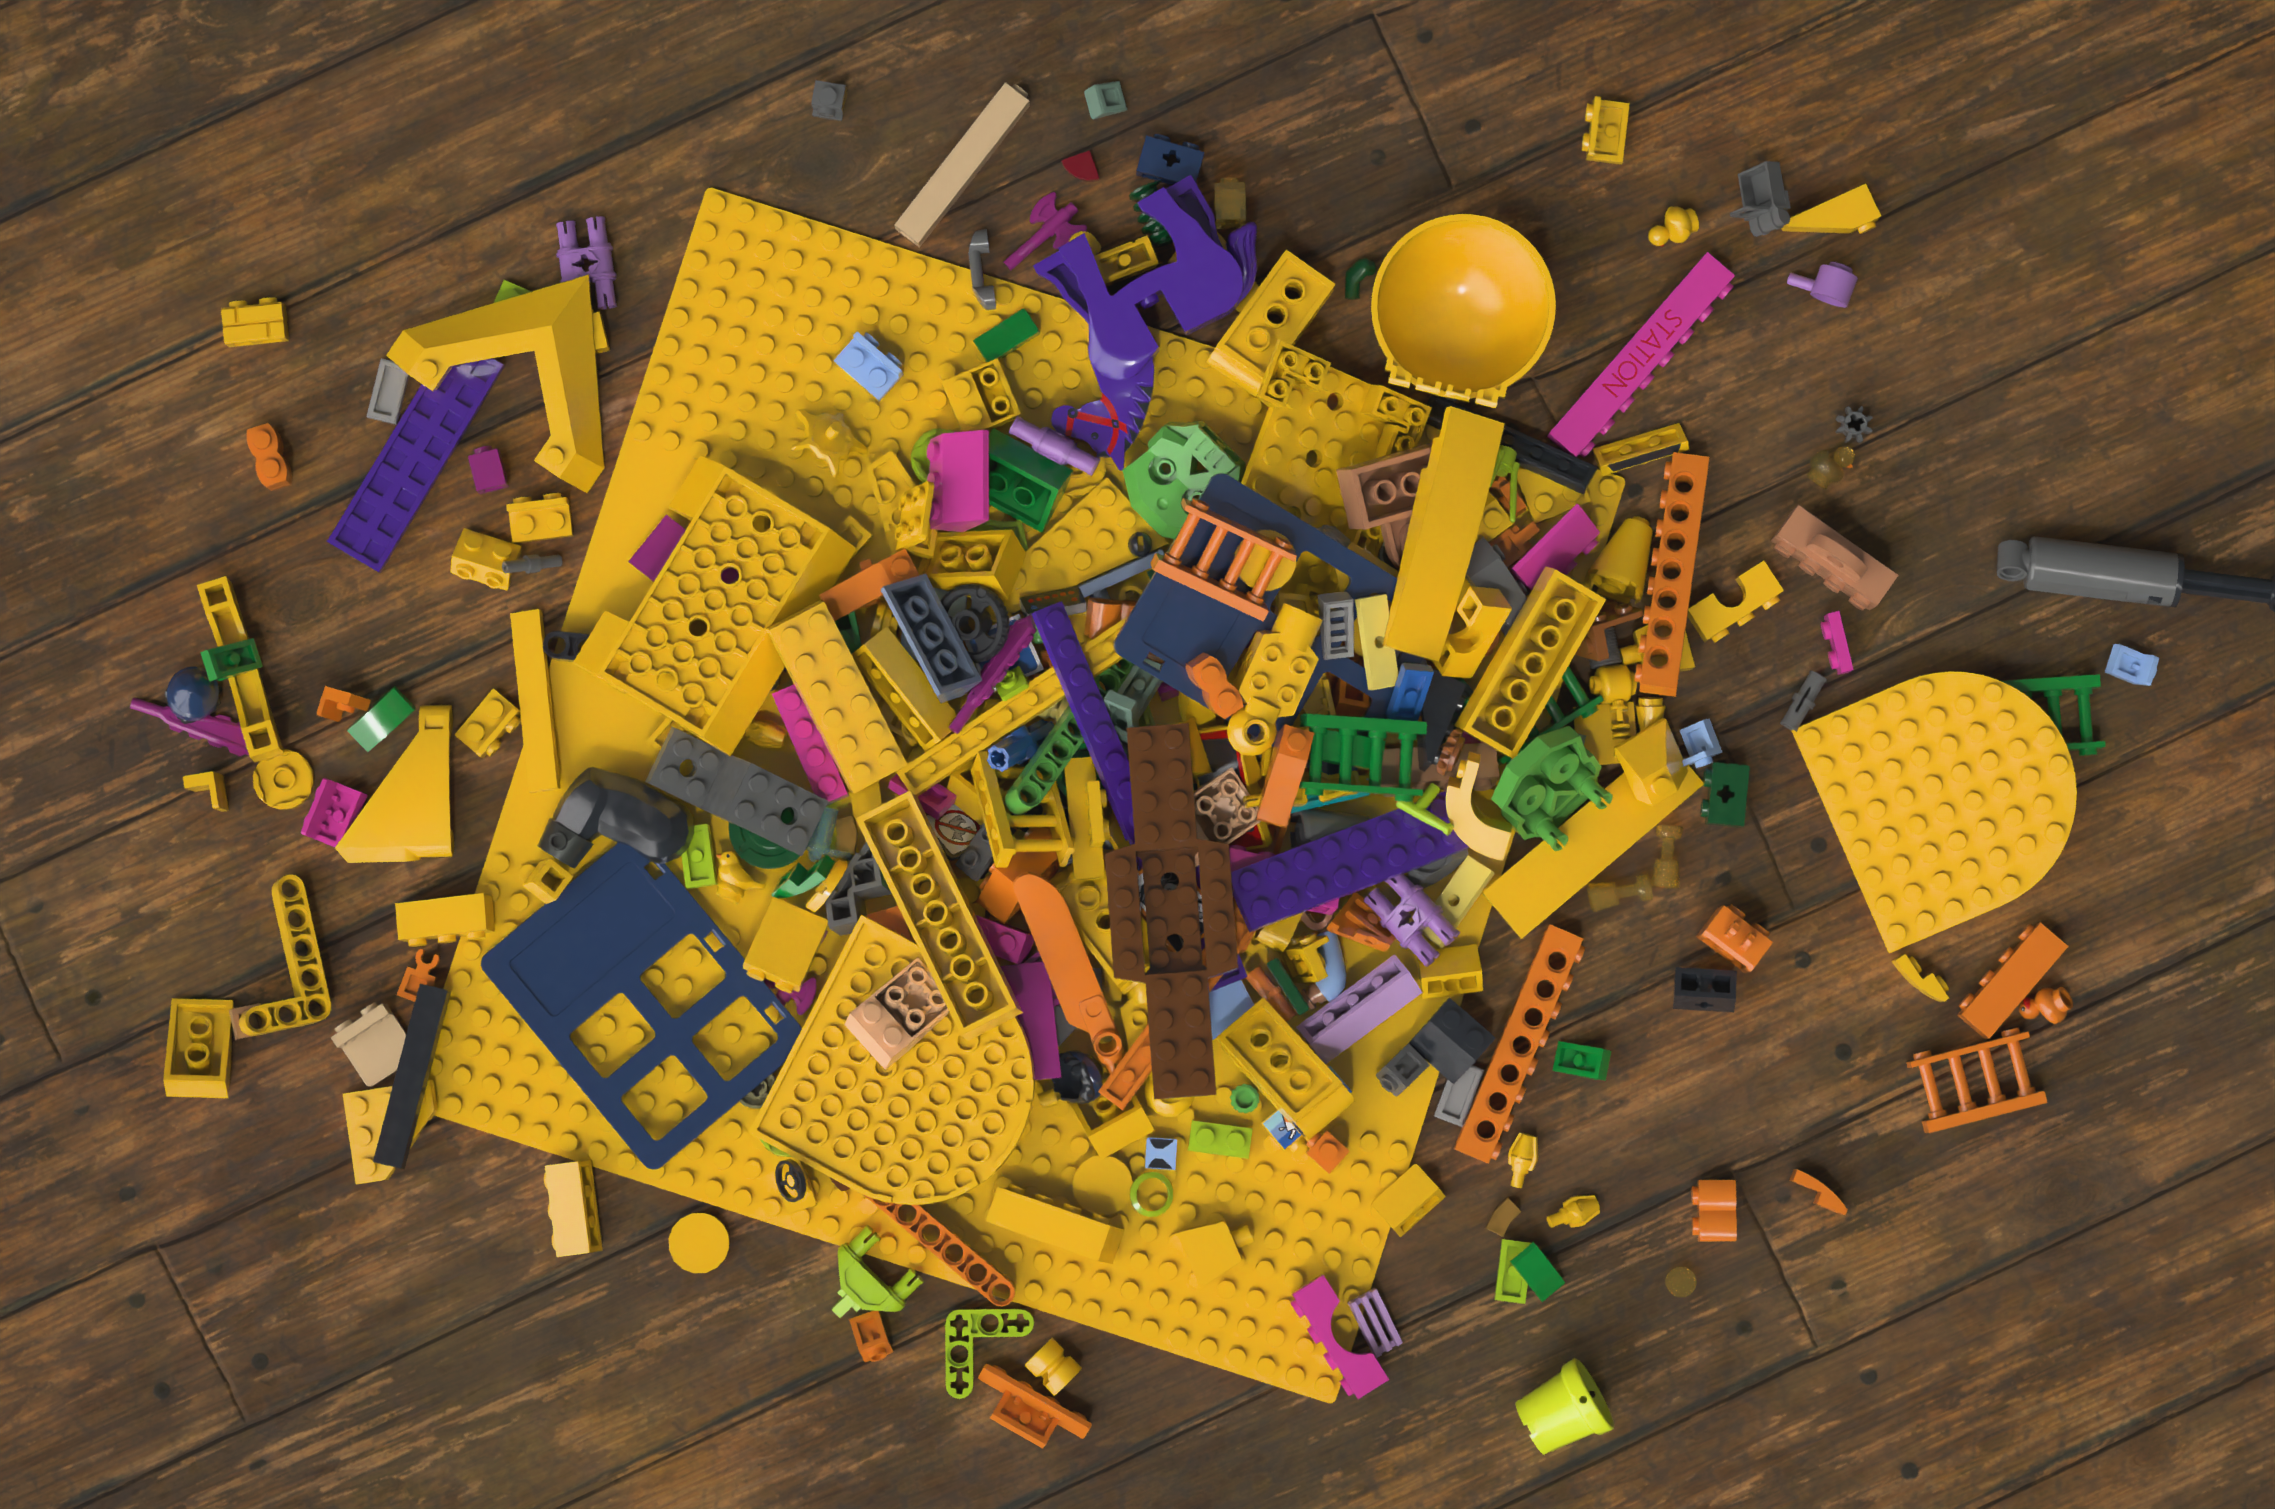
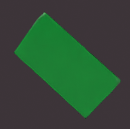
M1023 308L974 339L973 342L986 362H990L997 358L1000 360L1038 336L1040 330Z

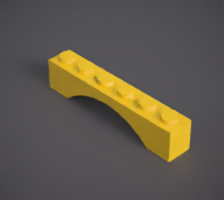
M227 576L197 585L217 646L220 647L249 639L232 582ZM259 669L228 678L250 758L254 762L284 754Z

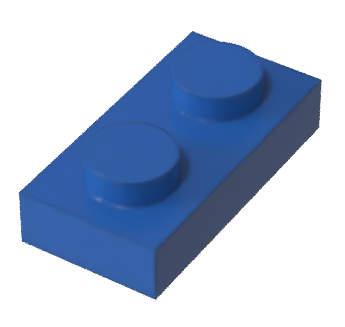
M1402 663L1386 711L1388 719L1419 720L1434 674L1431 665Z

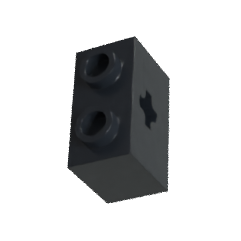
M1676 967L1673 1009L1734 1013L1737 971Z

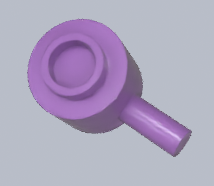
M1830 262L1829 265L1820 266L1815 280L1790 273L1787 284L1811 291L1810 295L1822 302L1846 308L1858 278L1852 274L1853 270L1840 263Z

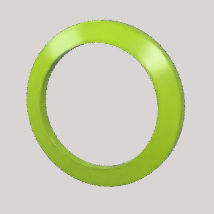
M1157 1172L1141 1174L1135 1179L1130 1189L1132 1206L1138 1213L1144 1216L1155 1217L1163 1214L1170 1207L1173 1200V1188L1170 1181L1164 1175ZM1148 1178L1161 1180L1166 1185L1168 1191L1166 1203L1156 1211L1143 1209L1137 1200L1138 1187Z

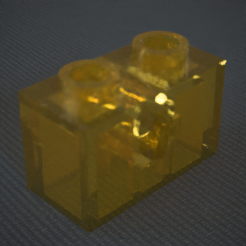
M1222 178L1220 183L1214 184V218L1216 229H1236L1246 224L1245 182H1238V178Z

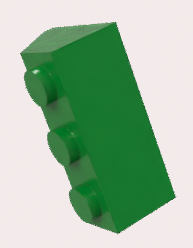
M993 428L989 433V505L1017 520H1021L1026 525L1042 533L1065 493L1073 470L1046 458L1027 445Z

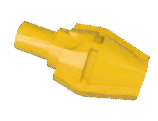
M757 719V721L751 722L745 734L749 738V742L758 747L782 748L788 731L772 720Z
M1520 1132L1512 1144L1508 1156V1164L1512 1166L1511 1170L1514 1171L1511 1186L1522 1188L1525 1174H1528L1529 1170H1534L1538 1162L1537 1137Z
M1595 1195L1572 1196L1563 1202V1208L1559 1209V1212L1547 1216V1222L1551 1228L1563 1223L1565 1225L1569 1224L1571 1228L1583 1226L1600 1213V1206Z

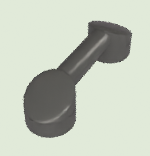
M981 229L974 233L968 250L972 290L978 302L985 310L996 309L994 286H984L981 254L990 253L987 229Z

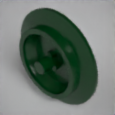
M787 807L781 813V820L783 823L792 821L794 811L791 807ZM729 822V836L734 849L742 859L753 866L763 869H777L793 863L800 857V855Z

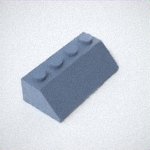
M926 574L886 585L880 589L940 703L962 697L982 681Z

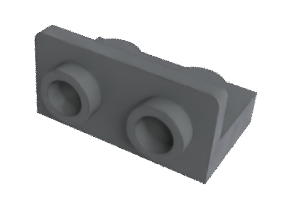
M984 823L955 864L974 881L983 879L994 863ZM1010 827L1013 836L1017 830L1014 827Z

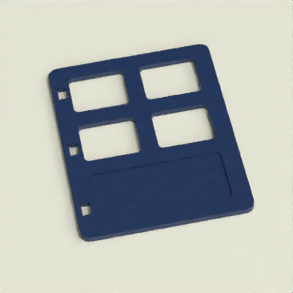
M1218 473L1211 477L1199 497L1200 500L1210 505L1209 510L1254 531L1260 529L1274 530L1284 535L1291 542L1297 555L1296 562L1302 552L1308 551L1349 577L1350 582L1344 592H1348L1353 598L1354 621L1357 618L1355 599L1377 593L1387 594V600L1393 601L1397 583L1396 577L1229 475ZM1200 518L1180 557L1182 565L1191 569L1193 565L1197 566L1217 525ZM1230 531L1227 532L1207 571L1210 573L1208 577L1216 581L1225 578L1235 558V551L1241 541L1244 540L1243 537ZM1177 536L1175 537L1174 541L1172 542L1171 546L1169 547L1167 553L1170 552V550H1171V548H1172V546H1173V544H1174V542H1175ZM1155 572L1115 638L1114 650L1119 656L1208 708L1204 702L1202 690L1195 686L1188 677L1186 663L1204 652L1213 656L1221 663L1228 678L1254 632L1258 630H1272L1278 615L1271 611L1270 606L1281 587L1272 591H1265L1263 598L1269 612L1263 622ZM1238 577L1235 583L1237 586L1236 590L1244 594L1252 591L1253 588L1246 585ZM1343 617L1330 618V622L1343 621ZM1344 629L1331 631V635L1345 633ZM1320 632L1315 637L1311 646L1319 660L1293 716L1278 717L1276 727L1278 733L1285 724L1289 726L1294 724L1325 672L1332 673L1370 697L1371 703L1362 716L1364 718L1388 719L1386 711L1395 686L1368 690L1364 667L1347 657L1324 660ZM1342 641L1332 642L1331 647H1339ZM1401 651L1396 659L1398 674L1402 663L1420 664L1423 658ZM1149 652L1164 660L1160 670L1144 661ZM1233 714L1226 718V720L1229 721ZM1252 724L1247 732L1257 737L1260 733V727L1258 724ZM1357 731V735L1368 737L1369 732ZM1307 760L1306 764L1308 769H1310V760ZM1322 761V773L1327 775L1339 773L1340 765ZM1352 766V771H1357L1358 768Z
M617 843L567 885L556 901L542 906L486 953L481 960V967L647 1168L657 1170L663 1167L739 1103L741 1099L746 1097L760 1083L784 1065L802 1027L764 981L756 980L747 975V970L743 969L744 957L665 863H655L664 875L654 880L644 868L650 862L630 846ZM711 932L724 946L716 952L705 941V938ZM693 934L722 967L726 977L683 1015L674 1019L641 981V975L686 936ZM623 993L653 1028L656 1035L652 1041L607 1078H603L572 1042L570 1036L572 1032L616 995ZM745 996L777 1033L778 1040L733 1079L725 1081L694 1045L693 1037L738 998ZM771 1004L784 1017L777 1024L765 1012ZM676 1056L707 1093L708 1098L663 1138L656 1141L625 1106L622 1097L668 1057Z

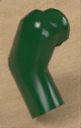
M1367 258L1358 259L1346 271L1345 299H1360V281L1366 276L1374 275L1376 272V264L1373 260H1368Z

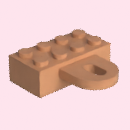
M1433 442L1336 469L1349 528L1365 530L1380 525L1387 556L1397 569H1400L1421 469L1428 466Z
M1799 505L1790 512L1771 539V542L1775 544L1774 550L1785 558H1789L1791 555L1800 562L1798 566L1811 576H1814L1815 573L1825 579L1823 584L1835 593L1842 591L1850 597L1849 603L1861 611L1865 608L1870 611L1876 607L1899 576Z

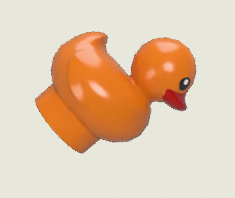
M2064 987L2057 989L2042 988L2036 993L2035 1000L2028 997L2023 999L2019 1006V1012L2022 1017L2030 1020L2036 1018L2041 1012L2049 1022L2057 1024L2062 1022L2067 1015V1011L2073 1008V1001Z

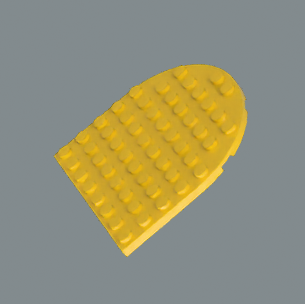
M1968 672L1927 674L1897 684L1800 726L1797 732L1791 730L1889 953L2018 898L2045 876L2060 856L2068 840L2076 810L2077 789L2073 762L2067 745L2053 721L2039 705L2016 688L1997 679Z
M861 915L749 1133L870 1198L888 1203L909 1205L930 1204L948 1200L972 1190L990 1178L1006 1162L1021 1140L1032 1110L1035 1089L1034 1063L1030 1045L1017 1016L967 1041L960 1035L949 1012L907 1053L885 1070L844 1024L850 1012L916 958H919L926 967L927 965L915 942Z

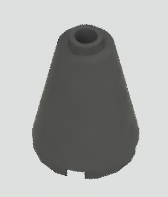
M1318 807L1291 813L1290 822H1296L1295 832H1290L1292 849L1370 820V818L1365 815Z

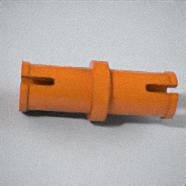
M1261 966L1256 967L1245 979L1249 981L1260 997L1264 998L1288 1022L1298 1013L1280 993L1282 991L1280 986L1276 987L1261 969Z

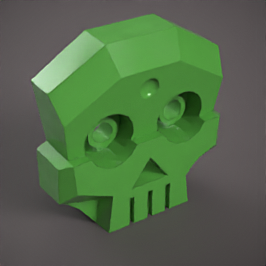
M1203 421L1186 423L1168 422L1148 442L1149 450L1122 471L1131 507L1160 536L1175 539L1189 514L1181 505L1182 499L1185 498L1192 501L1196 495H1201L1211 477L1218 473L1227 474L1241 483L1246 470V463ZM1198 461H1199L1206 469L1197 470ZM1163 463H1167L1170 465V473H1166L1163 471Z
M1566 726L1537 736L1507 764L1491 800L1501 808L1503 818L1512 825V829L1524 840L1541 837L1554 851H1559L1563 848L1557 843L1556 839L1566 846L1568 836L1557 827L1588 798L1597 808L1604 809L1607 806L1601 801V798L1610 804L1613 796L1597 782L1602 766L1595 756L1584 747L1581 736L1570 726Z

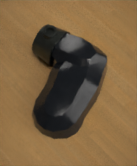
M590 767L573 781L561 797L553 817L549 819L537 846L570 867L576 868L594 845L592 841L603 835L617 843L630 846L649 862L664 864L679 858L689 848L694 835V817L686 805L663 794L644 781Z

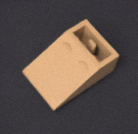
M1232 767L1194 790L1198 839L1230 844L1261 822L1256 820L1258 806L1245 808L1243 797L1250 794ZM1198 853L1195 856V867L1199 865Z
M916 958L850 1012L844 1025L886 1070L949 1013V1010L929 969L919 958Z

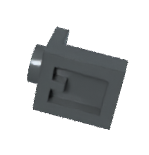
M1408 1043L1376 1074V1077L1380 1080L1385 1090L1397 1097L1430 1065Z

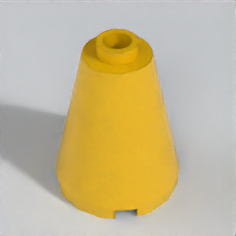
M1634 516L1632 519H1625L1586 572L1584 578L1586 584L1590 587L1593 583L1599 587L1597 593L1601 596L1615 599L1620 603H1629L1631 599H1635V604L1640 602L1644 592L1653 529L1649 526V522L1646 519Z

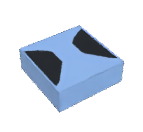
M1147 1138L1145 1168L1175 1170L1177 1139Z

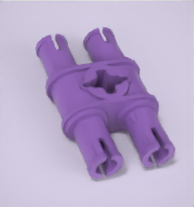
M593 217L586 219L590 242L587 248L578 247L575 221H566L567 234L565 224L563 222L556 223L560 249L556 253V257L559 258L562 277L560 283L589 275L590 282L595 283L597 308L607 309L606 296L609 308L617 307L613 285L617 273L614 272L611 253L613 246L607 240L605 217H596L597 230ZM586 258L591 263H594V265L589 266V271L587 272L582 267H579V265L584 264V259Z
M1019 416L1016 417L1009 430L1010 434L1032 444L1035 452L1060 465L1070 464L1090 476L1093 475L1100 462L1099 458L1077 448L1074 440L1047 426L1039 428Z
M1404 874L1388 879L1385 882L1401 897V903L1398 906H1394L1380 892L1379 888L1372 890L1369 893L1370 897L1366 896L1364 902L1381 918V926L1387 928L1400 942V946L1405 949L1409 948L1423 965L1427 967L1435 961L1433 958H1438L1440 953L1422 936V931L1429 927L1444 942L1445 946L1455 940L1453 937H1458L1460 931L1442 915V907L1440 905L1437 906L1428 897L1421 885H1414ZM1415 911V914L1412 917L1414 922L1408 923L1411 917V914L1409 912Z

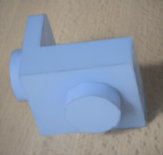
M2114 644L2105 673L2132 684L2150 686L2157 672L2159 657L2140 653L2121 644Z
M1710 718L1680 730L1690 756L1682 760L1683 766L1695 764L1696 768H1700L1713 763L1712 757L1722 753Z

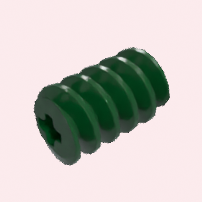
M1163 180L1138 187L1129 194V199L1139 202L1160 190L1156 186ZM1138 203L1133 206V210L1135 212H1142ZM1144 213L1137 217L1139 223H1147L1141 230L1145 235L1152 234L1148 237L1152 246L1162 247L1173 243L1168 232L1156 220Z

